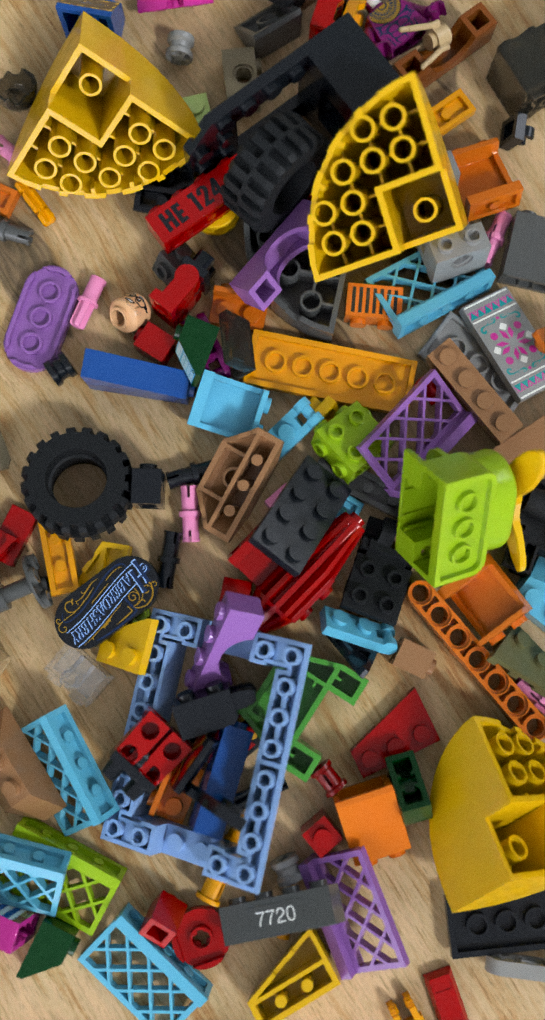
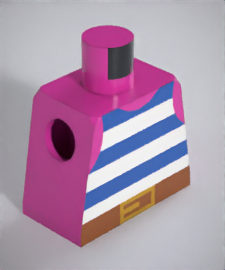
M0 903V950L11 954L34 937L40 914Z

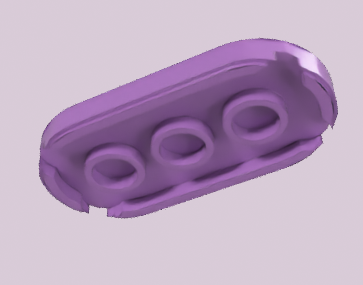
M49 265L42 267L43 269L35 270L27 277L4 337L5 352L12 364L22 371L30 373L44 371L46 368L43 363L47 360L52 361L57 357L69 330L70 319L79 302L77 298L80 292L77 282L67 270L59 266Z

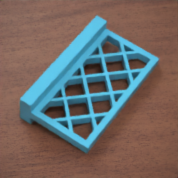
M418 251L365 278L364 284L375 285L374 283L383 280L392 282V286L400 284L411 287L409 297L386 294L389 295L388 303L382 294L375 293L390 318L389 321L393 325L392 332L397 339H400L488 292L496 278L495 274L490 268L487 270L483 268L475 271L476 274L472 276H456L452 278L453 284L449 288L436 286V282L433 285L418 282V272L427 273L425 265H421L422 258ZM403 268L415 270L414 279L397 277L398 271ZM414 289L429 291V298L425 301L412 298ZM392 296L403 299V303L407 304L406 311L398 315L394 313L390 307Z
M66 704L21 728L23 733L34 738L32 746L40 761L47 764L46 772L55 787L61 790L60 795L67 807L56 813L54 817L65 837L93 825L94 827L101 824L120 810ZM41 743L49 747L48 755L41 751ZM55 769L62 773V781L54 777ZM68 795L76 799L75 807L67 803ZM66 812L74 816L73 826H71Z
M0 833V873L4 872L11 880L6 883L0 881V903L55 918L72 852ZM15 871L25 873V875L19 877ZM44 879H48V880H52V881H56V882H53V883H51V884H47V882H46ZM33 880L39 888L31 891L25 883ZM17 887L22 895H12L9 889ZM46 895L52 902V905L40 902L37 897Z
M128 902L118 916L83 951L77 960L139 1020H155V1014H170V1020H185L197 1007L200 1008L208 1000L213 984L198 969H194L192 965H188L186 962H181L174 953L170 942L163 949L138 934L144 917ZM116 927L125 935L126 944H111V932ZM93 951H106V964H96L89 955ZM111 951H126L127 964H112ZM132 951L142 952L147 957V965L132 964ZM112 972H127L128 985H118L113 980ZM133 972H147L148 985H133ZM153 972H163L168 977V985H153ZM134 993H148L149 1005H138L134 1001ZM154 993H169V1006H154ZM174 993H184L192 1000L188 1006H175Z

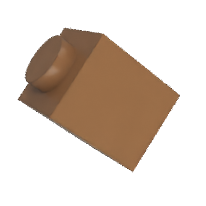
M401 637L397 644L398 650L392 655L389 663L424 680L426 675L430 676L435 669L437 660L434 657L436 653Z

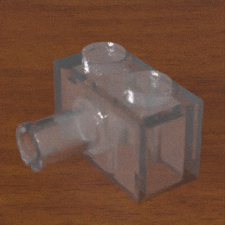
M67 644L44 667L49 673L47 675L48 679L58 687L63 685L71 692L68 695L71 700L79 706L83 704L86 707L92 705L115 679L83 649H76Z

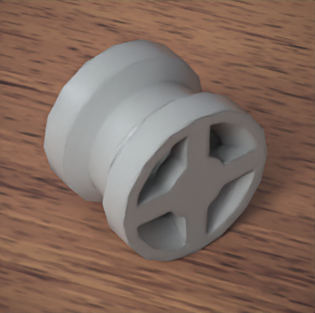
M183 30L169 32L167 38L169 47L166 50V59L175 65L184 66L190 64L193 59L191 49L195 42L193 35Z
M297 852L283 854L270 862L272 870L276 871L278 876L276 879L278 887H287L302 880L297 863L299 860Z

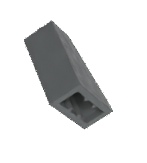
M517 210L509 226L497 283L545 294L544 216H539L530 210Z

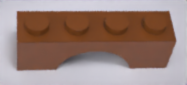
M480 1L462 14L450 29L452 33L450 49L443 52L424 70L420 69V65L434 51L426 49L419 52L415 48L394 63L393 68L400 77L414 71L425 89L490 42L498 22Z

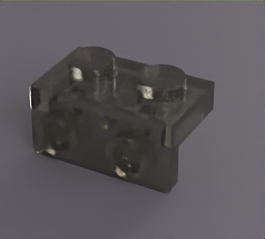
M226 309L218 314L224 364L230 366L231 378L238 380L256 370L250 321Z

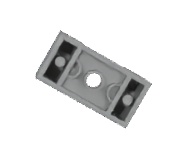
M449 150L447 154L458 186L461 173L452 151ZM468 222V225L463 230L417 245L416 247L421 255L423 265L426 267L430 282L433 285L435 282L439 283L456 276L483 269L492 245L482 222L471 225Z

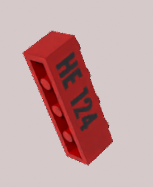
M237 153L231 158L226 157L222 159L215 169L209 173L199 175L192 185L186 189L176 191L169 201L163 205L153 207L148 212V215L144 217L148 229L167 255L231 211L224 204L221 187L224 184V175L229 170L228 166Z

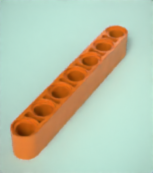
M417 580L410 582L405 594L406 601L513 726L522 729V733L526 734L531 740L535 737L539 740L545 738V717L499 664L492 665L486 661L490 653L484 646L480 647L477 643L479 640L427 581ZM416 585L422 586L425 590V597L421 601H416L412 596V590ZM435 607L441 608L444 613V617L439 623H435L431 618V612ZM455 629L460 630L462 633V641L457 645L452 644L450 641V634ZM474 651H477L481 655V661L479 665L472 667L469 663V656ZM496 673L500 678V682L496 688L491 689L488 685V679L492 674ZM512 696H516L519 702L518 707L510 711L507 706L508 700ZM535 718L537 729L532 733H528L527 723Z

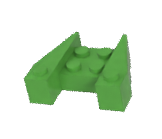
M310 656L287 762V771L307 782L321 760L322 753L299 737L328 690L354 706L368 684V679L365 677L362 679L354 670L344 664ZM273 666L259 688L254 704L239 709V714L247 721L260 740L276 668H284Z

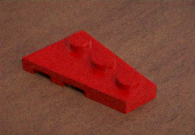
M413 687L397 705H394L388 711V714L376 726H373L350 749L363 778L385 768V757L410 750L416 753L440 741L416 688Z

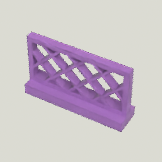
M430 369L356 448L386 485L384 490L388 495L400 498L406 441H416V454L423 460H426L429 449L437 447L448 454L478 420L472 412L464 410L435 369ZM431 381L436 385V398H426L427 385ZM413 400L419 401L418 418L408 417V405ZM426 401L435 402L434 419L425 418ZM443 402H448L454 410L448 419H442ZM394 420H400L399 437H389L390 424ZM408 420L417 421L416 438H407ZM425 421L434 422V434L429 439L424 438ZM375 440H382L381 457H374L368 449ZM389 440L399 441L398 458L388 457ZM388 461H398L397 474L391 479L387 474Z
M365 846L327 853L322 858L317 853H312L298 865L306 889H310L309 882L327 879L328 885L338 883L339 890L350 897L348 906L342 903L346 921L336 925L321 927L341 980L352 979L356 973L408 966L410 963ZM358 856L362 866L361 873L347 865L350 858ZM327 862L339 869L336 878L329 873L326 865ZM344 873L357 881L354 890L341 882ZM361 885L371 890L374 897L372 902L359 894ZM355 901L369 910L366 918L352 910ZM373 914L383 920L385 925L384 931L370 923ZM348 918L362 927L359 935L351 930ZM366 930L380 939L377 948L363 939ZM384 943L394 949L397 958H390L381 951ZM359 947L373 955L371 961L364 962Z

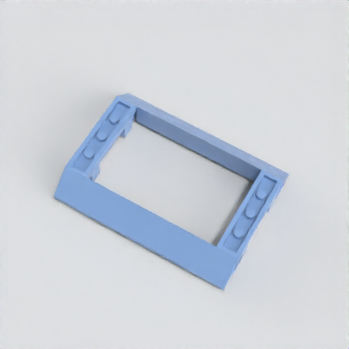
M153 608L151 619H157L159 623L146 674L137 675L124 735L136 724L149 706L153 707L170 723L173 698L176 697L187 646L193 648L202 646L207 625L212 624L213 620ZM257 631L254 640L236 643L223 653L265 666L284 668H276L244 813L247 823L240 832L238 843L223 838L219 840L193 832L188 826L155 815L154 817L148 815L151 806L146 804L150 794L145 792L138 799L132 801L122 791L124 785L131 779L125 771L113 782L111 792L120 810L104 821L100 838L148 856L158 853L170 855L203 867L202 875L256 895L259 894L312 645Z

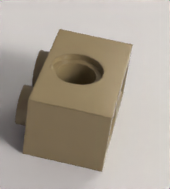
M254 46L221 50L227 99L256 79L258 75L262 74L261 58H255ZM242 79L249 80L247 83L238 82ZM260 106L255 113L260 112Z

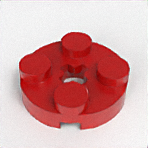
M197 905L185 911L178 932L172 939L174 953L181 962L192 965L194 969L205 970L218 965L225 957L229 946L224 944L220 914L217 907ZM198 930H203V932L209 934L205 944H202L200 940H194Z

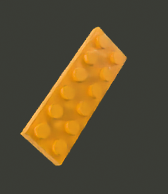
M254 329L243 383L257 388L302 397L306 396L307 398L315 396L322 401L329 396L337 404L347 406L358 401L368 410L388 414L413 388L418 361Z

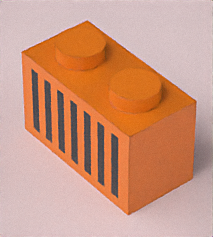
M348 282L343 322L349 323V326L354 328H364L368 324L377 325L379 330H392L393 325L389 321L390 318L375 293L382 294L388 303L389 295L403 296L404 287ZM392 296L390 307L398 315L402 313L403 299Z

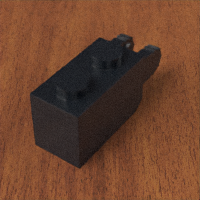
M215 680L207 683L204 689L195 692L193 689H188L178 693L176 698H173L171 709L182 740L185 741L234 725L239 717V709L246 708L256 701L257 687L249 681L231 686L230 680L225 682Z

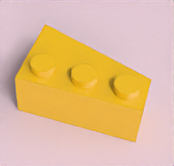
M316 929L303 931L251 993L247 1004L256 1020H283L341 984L338 969Z

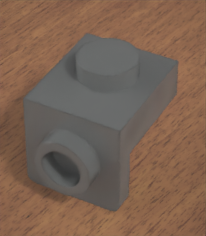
M186 243L168 255L164 250L160 251L152 267L157 277L167 286L174 279L175 271L182 265L181 260L186 254L192 259L196 255Z

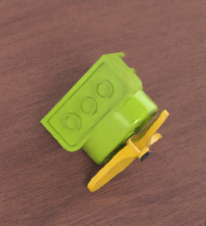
M437 447L429 449L426 460H423L410 448L404 449L395 550L433 588L477 574L485 564L487 551L499 548L506 542L516 571H525L526 552L520 521V509L522 499L525 498L526 494L535 489L545 474V450H528L508 464L501 454L491 449H482L470 453L456 452L448 455Z

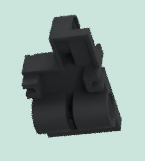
M542 479L534 490L526 494L521 503L520 521L526 552L525 571H516L508 545L501 563L502 566L509 568L510 573L522 578L530 575L536 555L545 558V479Z
M369 516L353 567L343 591L340 608L394 627L397 624L412 574L410 570L413 567L395 548L391 547L397 533L398 521L388 517L381 520Z

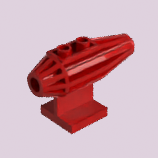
M344 511L333 520L302 572L295 578L248 542L257 526L227 556L228 561L256 585L252 596L260 598L264 613V619L259 627L261 632L270 633L290 623L295 624L298 619L304 621L314 610L311 606L318 599L323 601L333 591L331 585L335 582L334 579L365 532L362 528L365 522L355 512L352 511L348 514Z

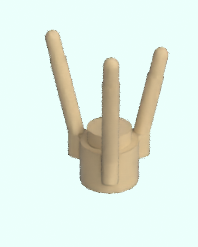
M436 19L430 23L399 27V33L427 31L423 36V43L388 62L393 66L394 63L415 48L419 52L424 49L434 51L420 65V69L424 70L443 52L450 49L452 33L446 23H440V20Z

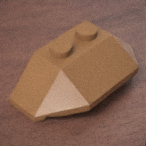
M259 427L222 440L196 488L203 518V528L227 543L233 539L250 517L274 473L284 445L283 440Z
M8 706L0 710V806L4 813L46 821L67 807Z

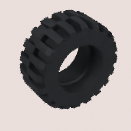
M281 111L280 114L275 113L268 121L264 120L259 125V128L247 137L248 139L244 145L239 147L237 155L231 160L228 166L229 170L223 178L224 184L221 187L224 204L257 232L266 233L275 230L303 199L307 200V197L312 193L317 173L320 171L323 161L328 154L327 150L330 146L327 138L300 115L292 111Z
M75 427L66 428L65 434L59 435L58 431L50 434L52 439L45 442L42 439L36 444L39 450L36 453L30 452L26 460L29 463V467L24 466L21 473L25 480L21 483V492L25 496L24 502L38 523L50 534L55 533L60 539L66 541L69 538H73L75 542H85L86 537H91L94 541L101 538L100 533L107 531L110 534L115 531L114 525L118 521L123 524L127 518L126 511L132 510L133 507L131 504L132 467L126 452L122 451L120 444L116 440L110 441L107 434L99 431L95 435L92 428L86 427L82 428V432H77ZM76 464H92L101 468L106 476V486L102 494L94 502L75 508L63 506L56 500L53 493L54 485L64 470Z

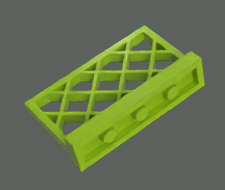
M23 817L12 833L14 837L72 852L67 870L75 869L79 871L83 881L70 885L66 874L62 893L66 892L70 906L64 908L58 906L56 917L92 936L128 868L69 836L65 837L62 832L38 819ZM17 871L19 877L25 875V873ZM0 873V881L2 883L11 881ZM101 883L110 888L107 896L95 899L91 885ZM17 887L9 889V891L18 896L22 895ZM85 887L89 901L76 904L72 890ZM46 895L37 897L40 902L52 905V902ZM91 907L95 917L93 923L90 924L81 919L78 910Z

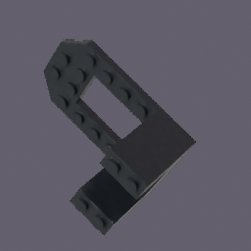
M347 12L204 115L198 124L201 131L195 139L193 137L188 138L183 146L187 173L194 181L199 175L209 173L217 167L222 159L226 157L231 158L235 155L239 147L247 141V137L253 131H256L264 120L268 121L275 113L280 114L281 111L296 112L301 117L304 115L309 123L327 138L330 146L338 132L342 131L359 107L364 106L378 91L401 77L349 12ZM298 82V93L238 136L237 121L244 116L250 117L262 103L275 99L282 92V89L290 83Z

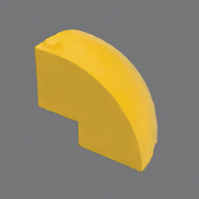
M83 11L56 56L30 108L13 150L7 176L40 191L41 188L59 192V196L68 197V194L85 195L87 199L107 198L108 194L121 192L123 195L142 190L144 189L143 186L156 180L160 182L166 179V175L178 166L181 168L186 163L183 151L184 144L190 137L195 139L201 129L186 102L156 67L124 39Z
M414 71L393 81L378 91L364 106L359 107L342 131L338 132L327 150L328 154L314 181L311 193L310 214H308L307 224H309L308 252L315 283L400 254L406 249L463 230L468 225L441 132L423 85Z
M472 716L457 730L447 744L435 771L430 795L433 818L429 819L431 848L435 867L452 913L494 906L545 890V743L536 737L531 740L526 734L522 733V729L516 726L511 729L502 726L500 720Z

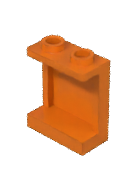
M497 137L481 140L476 144L452 150L461 173L458 189L468 222L517 207L520 204L524 188L520 180L512 182L498 154L500 142Z
M489 553L486 555L483 568L477 574L446 584L437 591L444 600L451 597L482 638L477 642L480 647L488 642L492 646L506 637L503 632L505 629L511 626L515 630L528 620L525 614L533 609Z

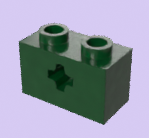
M413 750L385 757L387 773L395 791L404 825L407 826L433 818L432 805Z

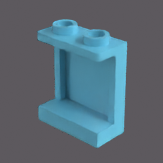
M204 369L187 424L226 437L258 427L263 429L264 425L259 423L262 414H268L272 402V398L268 397L270 391Z

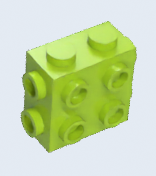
M356 401L349 407L347 405L342 406L330 421H321L313 430L314 436L310 444L314 452L329 463L333 473L349 484L371 467L356 447L379 423L373 418L372 413ZM375 440L368 447L374 457H381L382 440ZM389 440L388 453L395 442L394 440Z

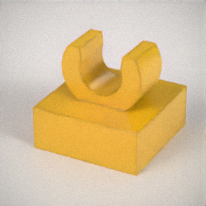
M315 396L309 400L312 409L315 412L319 411L324 417L323 420H327V422L334 418V414L339 410L337 402L329 396L322 402Z

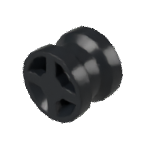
M62 351L57 354L54 360H47L43 363L58 386L64 384L66 378L78 375Z

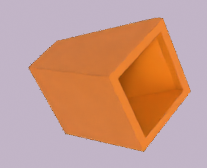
M386 774L344 787L332 796L349 849L365 846L372 866L377 864L380 858L386 856L397 858L406 853L405 850L411 848L393 785ZM358 856L352 857L355 867L360 866Z

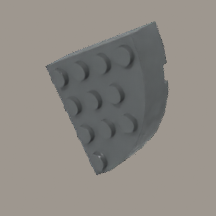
M244 222L247 262H249L276 229L266 233L257 232ZM307 249L296 255L285 266L279 280L282 291L269 306L292 327L310 337L331 343L346 272L315 283Z

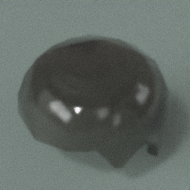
M24 68L21 69L19 74H12L10 71H7L3 78L0 79V105L5 109L17 112L31 108L38 93L34 74Z

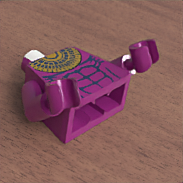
M367 0L365 9L369 15L366 17L364 32L386 60L390 61L423 40V36L427 31L399 33V27L429 23L428 21L432 22L436 19L440 20L439 15H447L445 4L442 0L434 1L429 6L419 5L407 0H387L385 3L381 0Z

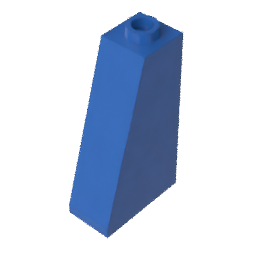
M85 348L80 377L90 389L189 405L190 397H195L196 387L191 385L184 370Z
M238 721L234 725L219 730L217 736L219 744L211 754L200 785V789L220 802L223 797L231 802L234 801L254 734L246 730L247 724ZM195 801L187 825L195 833L222 840L227 823Z

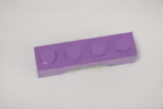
M303 199L229 283L244 303L264 311L282 291L279 280L283 269L291 259L308 249L309 224H307L308 214H310V200Z
M230 591L225 592L222 601L217 602L215 606L212 624L207 625L202 646L196 649L192 669H188L186 672L185 687L193 689L195 692L204 689L207 683L215 680H221L222 682L230 680L232 686L229 664L220 658L232 645L242 641L254 640L264 619L260 598Z

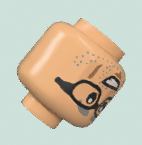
M130 292L112 301L109 317L112 324L120 331L132 333L150 321L151 309L148 301L141 294Z

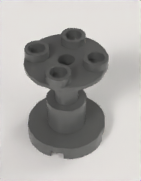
M33 553L22 557L25 578L6 586L0 582V613L11 609V602L31 593L34 594L36 600L44 609L53 606V601L49 594L48 577L46 575L41 576L38 570L40 569L39 562Z

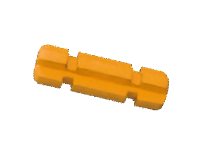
M18 181L15 182L16 189L43 226L48 227L56 221V217L35 188Z

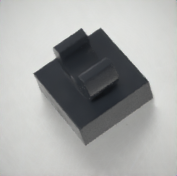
M518 111L502 123L499 148L509 151L517 145L524 146L526 138L529 140L534 139L535 128L526 125L527 114Z

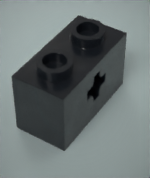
M149 463L140 464V468H132L131 504L136 509L165 510L166 476L163 470L157 468L156 464Z

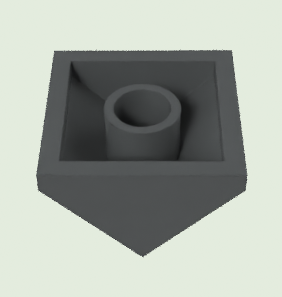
M274 3L235 26L234 29L244 46H254L255 58L260 57L262 60L301 36L302 11L299 7L290 4L287 8H283Z

